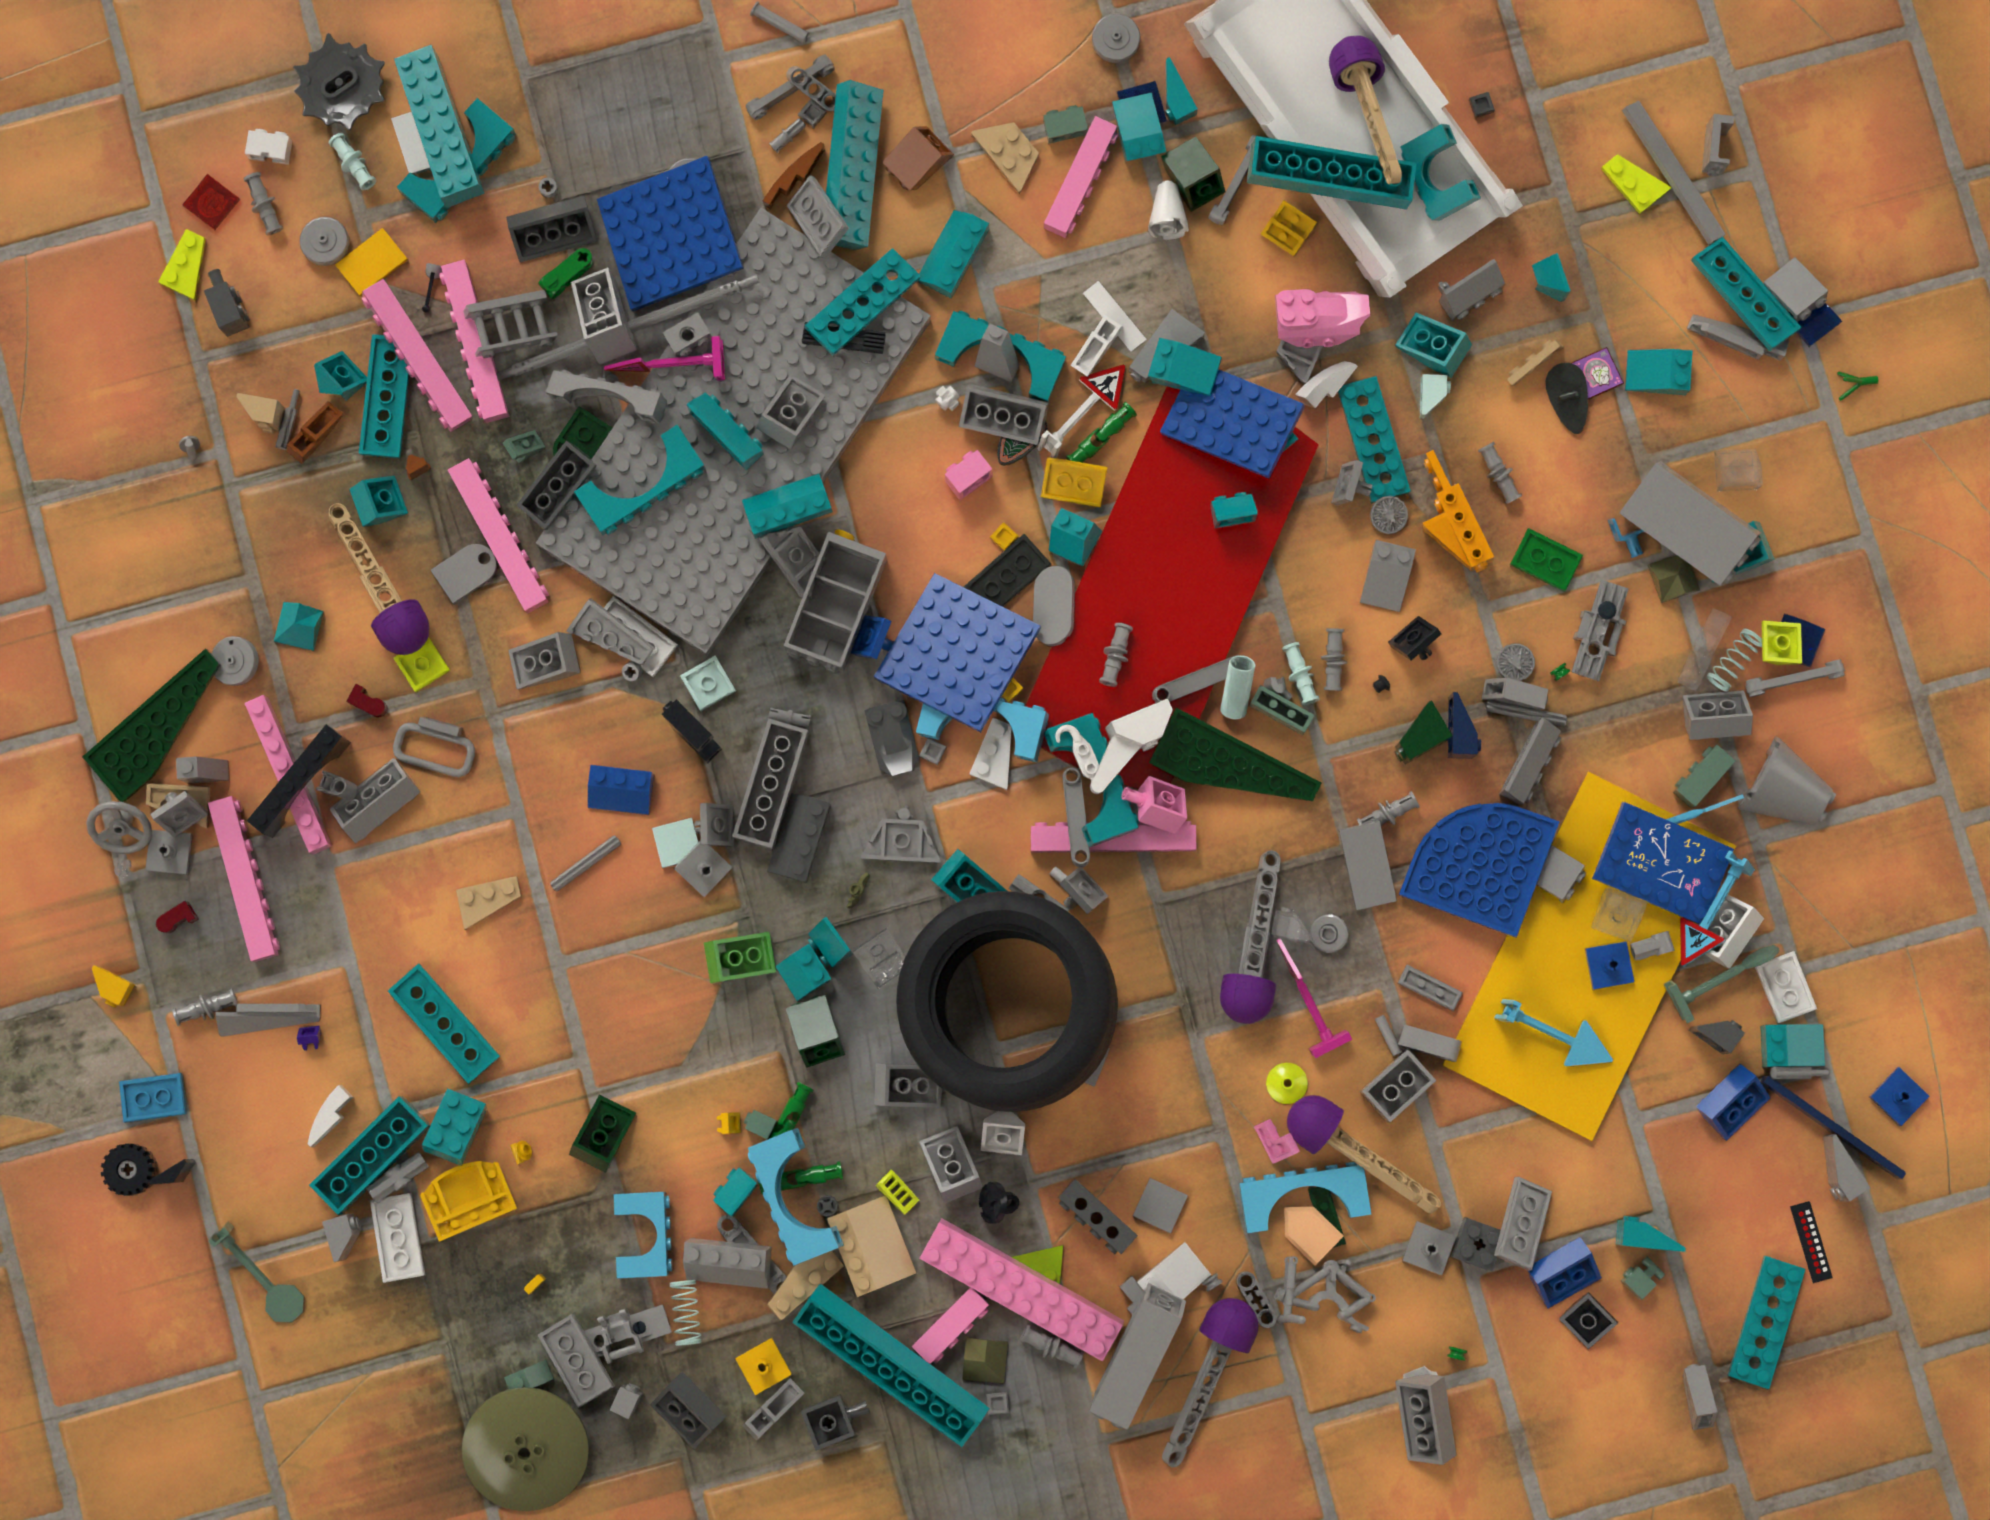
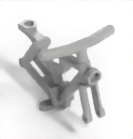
M1289 1256L1284 1259V1289L1279 1287L1274 1295V1299L1282 1302L1284 1305V1313L1278 1316L1276 1320L1278 1324H1304L1306 1318L1292 1314V1306L1318 1311L1320 1309L1318 1303L1321 1300L1329 1299L1334 1301L1339 1307L1337 1318L1350 1324L1351 1330L1357 1333L1368 1331L1369 1327L1357 1322L1352 1315L1369 1303L1374 1302L1376 1297L1345 1273L1346 1268L1352 1267L1353 1262L1349 1260H1338L1337 1262L1328 1260L1324 1263L1322 1270L1295 1287L1298 1258ZM1326 1277L1325 1291L1314 1294L1308 1301L1296 1298V1296ZM1336 1279L1360 1298L1348 1305L1344 1298L1336 1293Z

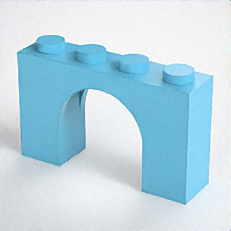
M666 1192L614 1194V1215H644L654 1223L657 1231L656 1243L648 1253L641 1256L616 1257L617 1278L668 1276L669 1271H672V1259H668V1250H671L672 1244L671 1238H667V1229H671L670 1217H667L666 1208H670V1197L666 1196Z

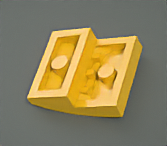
M1283 200L1261 232V235L1292 256H1295L1318 222Z

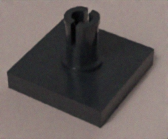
M1417 616L1388 643L1391 648L1411 661L1418 654L1421 660H1426L1428 658L1426 653L1429 656L1432 655V651L1428 646L1442 633L1437 627Z

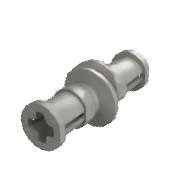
M255 172L245 176L243 179L244 182H247L251 191L250 194L254 199L251 203L254 206L252 212L259 213L266 227V235H272L283 230V226L279 224L276 212L271 205L275 197H268L267 190L260 178L261 173Z
M1492 442L1479 449L1478 452L1482 453L1487 463L1486 465L1491 471L1487 478H1495L1493 482H1497L1499 489H1501L1506 499L1505 503L1508 504L1521 497L1522 494L1518 493L1513 484L1512 477L1509 476L1513 468H1505L1506 464H1503L1502 458L1499 457L1493 446L1495 443Z
M1115 623L1114 627L1116 630L1111 646L1105 647L1103 651L1108 659L1105 662L1104 673L1099 682L1106 686H1117L1116 680L1122 666L1121 662H1128V659L1123 655L1128 652L1125 649L1127 648L1129 633L1132 632L1133 627L1124 623Z
M1326 629V632H1328L1327 655L1321 656L1322 660L1327 661L1325 670L1326 687H1324V690L1342 691V687H1340L1341 665L1347 664V661L1341 659L1345 656L1342 654V632L1345 629Z
M1410 791L1409 795L1395 800L1391 804L1386 800V806L1378 803L1380 810H1375L1371 812L1372 814L1362 819L1357 818L1356 820L1359 825L1374 821H1380L1381 826L1388 821L1395 825V818L1397 816H1402L1405 812L1415 807L1418 809L1420 806L1413 792Z
M229 989V992L211 996L206 1000L202 995H199V1002L188 1004V1006L179 1009L173 1008L172 1012L177 1026H181V1023L198 1019L201 1016L206 1020V1014L210 1019H214L213 1012L221 1011L233 1005L236 1007L238 1002L233 989Z
M1028 1324L1025 1326L1019 1341L1021 1343L1026 1342L1038 1350H1043V1358L1051 1354V1359L1055 1356L1059 1360L1072 1364L1075 1369L1080 1364L1084 1351H1077L1068 1347L1065 1343H1060V1337L1055 1335L1052 1339V1337L1050 1338L1044 1333L1031 1329Z

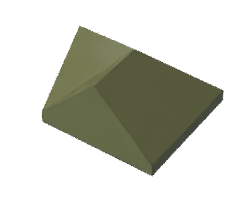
M1678 555L1648 564L1661 603L1700 591L1692 565Z
M966 1337L962 1380L1004 1384L1008 1341Z

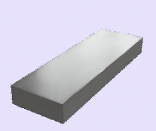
M1409 965L1405 966L1398 981V984L1451 1011H1454L1463 993Z

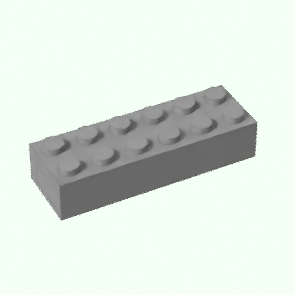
M768 718L732 835L734 839L774 850L808 739V730Z

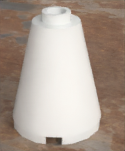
M1169 180L1163 181L1157 187L1148 225L1149 234L1157 238V235H1160L1165 240L1183 237L1185 231H1189L1178 186Z

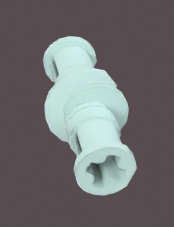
M337 133L331 137L329 145L334 147L340 159L343 160L341 164L342 170L351 173L356 178L361 190L370 189L375 185L376 178L367 171L364 165L365 158H361L362 152L359 150L354 151L345 140V135Z
M1294 642L1282 648L1283 652H1286L1288 664L1293 672L1289 676V681L1296 682L1303 699L1302 705H1310L1320 700L1313 688L1311 678L1314 674L1308 673L1313 667L1305 666V660L1299 650L1300 644L1299 642Z

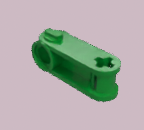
M586 248L576 250L556 268L544 275L538 282L539 286L545 290V293L551 299H555L571 285L572 281L577 280L592 267L591 252ZM581 257H582L583 259L587 258V261H586V262H584L583 260L580 261V258H581Z

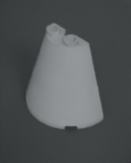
M1775 736L1766 753L1768 757L1752 788L1747 790L1738 809L1814 825L1817 821L1822 822L1827 814L1825 808L1827 804L1833 802L1836 793L1784 741Z

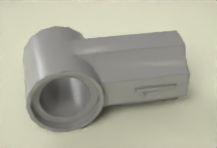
M1669 931L1655 934L1651 938L1630 944V950L1635 961L1675 951Z

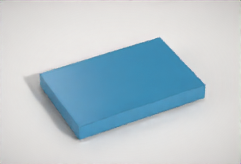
M182 1073L119 1081L123 1123L187 1114Z

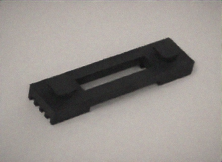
M828 326V329L831 332H836L839 330V327ZM804 328L802 344L822 346ZM862 330L855 337L864 338L863 344L849 342L842 348L883 354L886 332Z

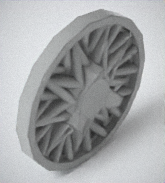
M1382 497L1371 508V522L1374 528L1382 533H1396L1407 522V507L1397 497Z
M1522 644L1505 646L1497 657V668L1504 678L1518 681L1524 680L1533 672L1535 667V658L1532 651Z
M1332 914L1322 915L1317 918L1310 930V937L1314 946L1320 951L1327 953L1337 952L1343 948L1349 936L1348 927L1344 920Z

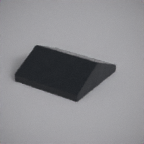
M183 1159L148 1182L150 1185L184 1182L196 1162L194 1159Z
M1589 1292L1575 1301L1559 1317V1320L1588 1349L1618 1324V1321Z

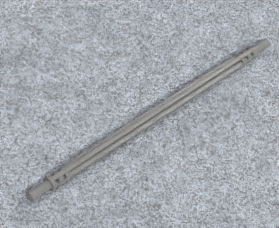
M758 275L741 281L735 280L627 321V325L631 332L638 331L742 291L741 289L757 284L760 280ZM584 338L511 365V368L496 373L498 381L513 375L519 376L590 348Z

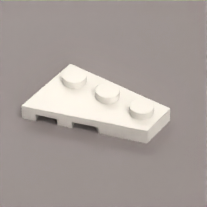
M992 718L969 774L1005 790L1008 788L1012 730L1010 724Z

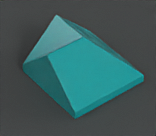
M1558 253L1533 264L1532 268L1538 283L1535 289L1559 302L1565 301L1571 290Z
M343 351L325 358L314 365L319 393L341 395L347 401L367 383V377Z
M283 602L274 642L314 651L324 611L300 603Z

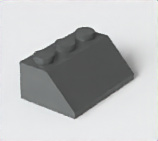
M683 1372L650 1404L693 1449L726 1417L721 1409Z

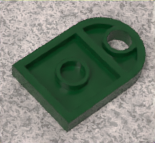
M579 406L557 437L553 446V455L555 456L562 445L568 441L592 459L612 430V427Z

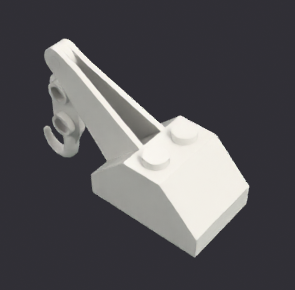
M1165 699L1111 721L1105 727L1110 742L1100 764L1091 745L1072 725H1063L1058 728L1055 735L1056 742H1060V735L1063 732L1071 733L1073 738V754L1083 776L1091 780L1090 790L1094 794H1100L1139 749H1143L1144 752L1158 744V740L1163 736L1173 709L1169 700Z

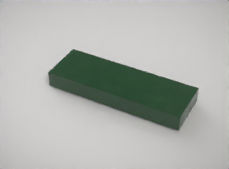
M1322 1187L1308 1189L1312 1206L1343 1234L1330 1190ZM1343 1237L1334 1247L1346 1244L1345 1238Z

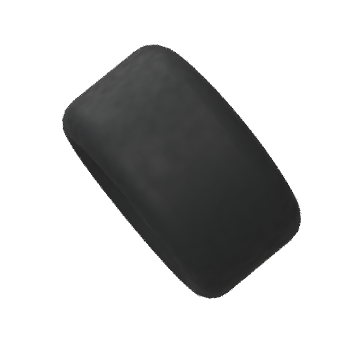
M1012 891L983 893L961 900L942 911L924 927L914 940L904 959L897 985L896 1005L899 1026L904 1042L917 1065L933 1082L948 1093L975 1106L995 1111L1018 1112L1033 1110L1055 1103L1071 1094L1098 1068L1111 1044L1116 1027L1118 1012L1117 988L1114 974L1104 951L1090 932L1068 911L1051 901L1027 893ZM1015 938L1039 943L1059 957L1070 980L1072 1005L1063 1033L1046 1053L1023 1065L1001 1068L986 1066L971 1060L955 1042L947 1023L946 995L953 974L967 956L990 942Z

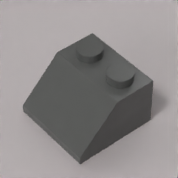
M1733 1020L1731 1022L1723 1021L1694 1026L1689 1029L1691 1033L1723 1055L1732 1053L1745 1034L1741 1030L1742 1026Z

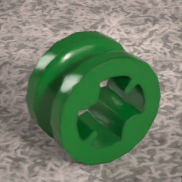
M1563 663L1550 672V674L1554 675V680L1557 681L1571 670L1566 668V663Z
M1449 1346L1450 1353L1447 1354V1357L1466 1360L1464 1354L1467 1353V1350Z

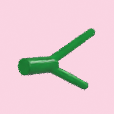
M1837 372V375L1844 377L1843 381L1857 383L1841 395L1839 400H1843L1862 385L1878 384V376L1859 378L1843 372Z

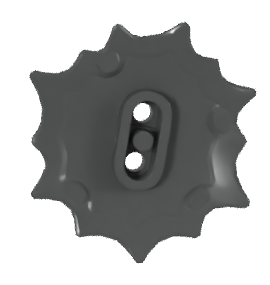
M328 33L322 48L309 53V60L306 65L293 66V69L300 77V85L294 92L301 98L304 104L302 115L321 119L326 126L340 123L350 131L360 116L369 113L373 104L385 101L380 90L384 83L380 77V72L385 62L371 57L367 52L366 44L358 48H354L349 42L339 44Z

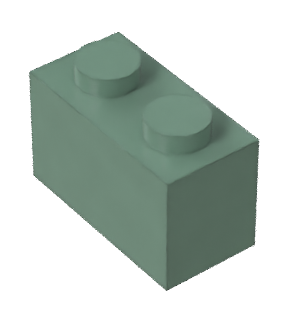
M1074 105L1067 107L1064 111L1052 110L1043 115L1048 144L1086 136L1088 132L1083 106L1078 107Z

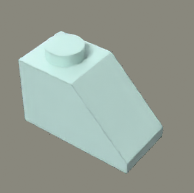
M1422 375L1420 379V419H1424L1445 399L1447 393H1450L1451 382L1447 381V375Z

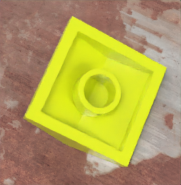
M1762 621L1763 662L1775 665L1802 664L1801 623Z

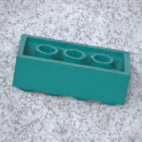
M953 210L919 273L921 278L918 282L952 299L989 231V223L973 214Z
M705 392L688 402L686 406L689 413L746 471L764 455L761 449L763 445L756 438L752 440L747 435L749 433L747 428L742 423L738 425L733 420L735 418L728 409L724 411L719 406L721 402L713 394L709 396Z
M820 474L742 500L755 539L833 512Z

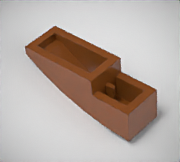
M327 401L287 444L286 452L303 464L326 439L344 413Z

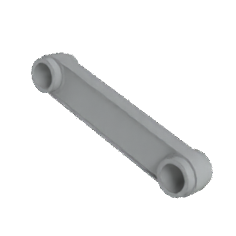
M825 54L818 57L813 62V65L805 71L814 78L819 76L826 77L835 70V67L830 58ZM801 73L795 76L793 80L799 81ZM787 81L761 99L754 98L745 107L749 115L754 120H758L766 115L769 108L799 89Z
M1255 135L1251 136L1245 148L1248 152L1219 206L1215 204L1209 214L1208 219L1218 225L1223 226L1230 212L1227 209L1248 172L1251 144L1256 137Z
M1232 657L1156 687L1152 692V699L1156 703L1163 701L1157 697V691L1163 690L1166 693V699L1171 702L1226 680L1229 660Z
M1841 659L1825 663L1826 667L1763 681L1761 677L1745 681L1747 694H1749V697H1755L1765 694V690L1825 676H1828L1829 679L1845 676L1844 665Z
M1070 767L1063 773V788L1071 860L1075 866L1082 868L1088 865L1090 861L1089 847L1081 829L1086 825L1082 779L1080 771ZM1069 773H1074L1078 778L1075 781H1069L1066 776ZM1082 853L1087 859L1084 862H1078L1075 856Z

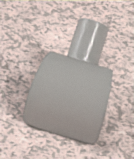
M1270 677L1264 680L1265 688L1280 694L1287 700L1292 698V695L1286 689L1284 677L1280 679Z

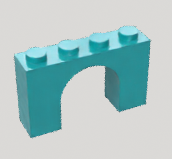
M1440 124L1400 146L1403 160L1416 163L1414 182H1416L1418 187L1417 193L1425 203L1427 216L1435 221H1440L1481 199L1473 180L1465 179L1443 191L1437 189L1430 180L1429 167L1433 158L1440 152L1457 144L1450 125Z

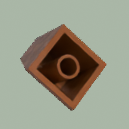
M918 126L911 129L884 159L883 163L886 165L885 169L892 176H896L900 180L899 184L904 189L911 191L917 190L954 154L927 126Z

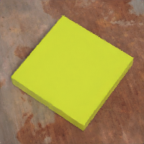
M429 636L426 643L418 651L407 655L398 654L394 657L395 662L416 693L451 671Z

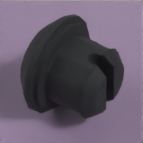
M1378 675V680L1373 682V687L1379 693L1384 689L1389 691L1390 683L1385 676Z

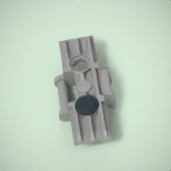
M1604 580L1600 581L1591 611H1581L1580 618L1582 621L1578 632H1575L1573 636L1574 640H1581L1571 671L1572 673L1596 681L1600 680L1607 655L1616 656V646L1622 628L1627 622L1620 619V614L1629 588ZM1609 622L1615 623V626L1607 647L1604 646L1602 643ZM1589 645L1595 646L1599 653L1597 655L1590 654L1588 650Z

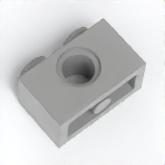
M699 313L663 332L676 358L679 356L685 357L692 352L693 348L708 344L710 342L709 339L712 337ZM686 333L694 334L693 339L690 341H685L683 337Z
M632 1383L621 1386L610 1411L630 1419L634 1415L643 1395V1392L639 1391L640 1387Z

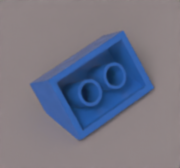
M590 765L588 808L649 815L654 774L649 771Z
M1739 1064L1701 1100L1696 1108L1703 1118L1727 1141L1771 1097L1757 1076Z
M1581 1237L1534 1262L1532 1270L1527 1271L1547 1309L1602 1278L1592 1252Z

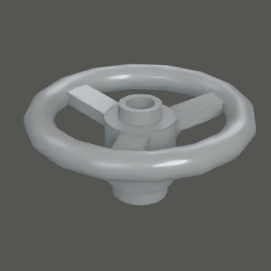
M109 801L99 804L89 812L86 821L87 831L92 840L104 850L116 854H131L141 851L149 844L152 836L151 822L146 815L135 806L124 802ZM110 810L112 818L109 827L98 834L95 828L96 817L102 812ZM134 816L143 825L144 832L132 826ZM114 834L118 836L129 834L140 841L130 846H118L107 842L106 839Z

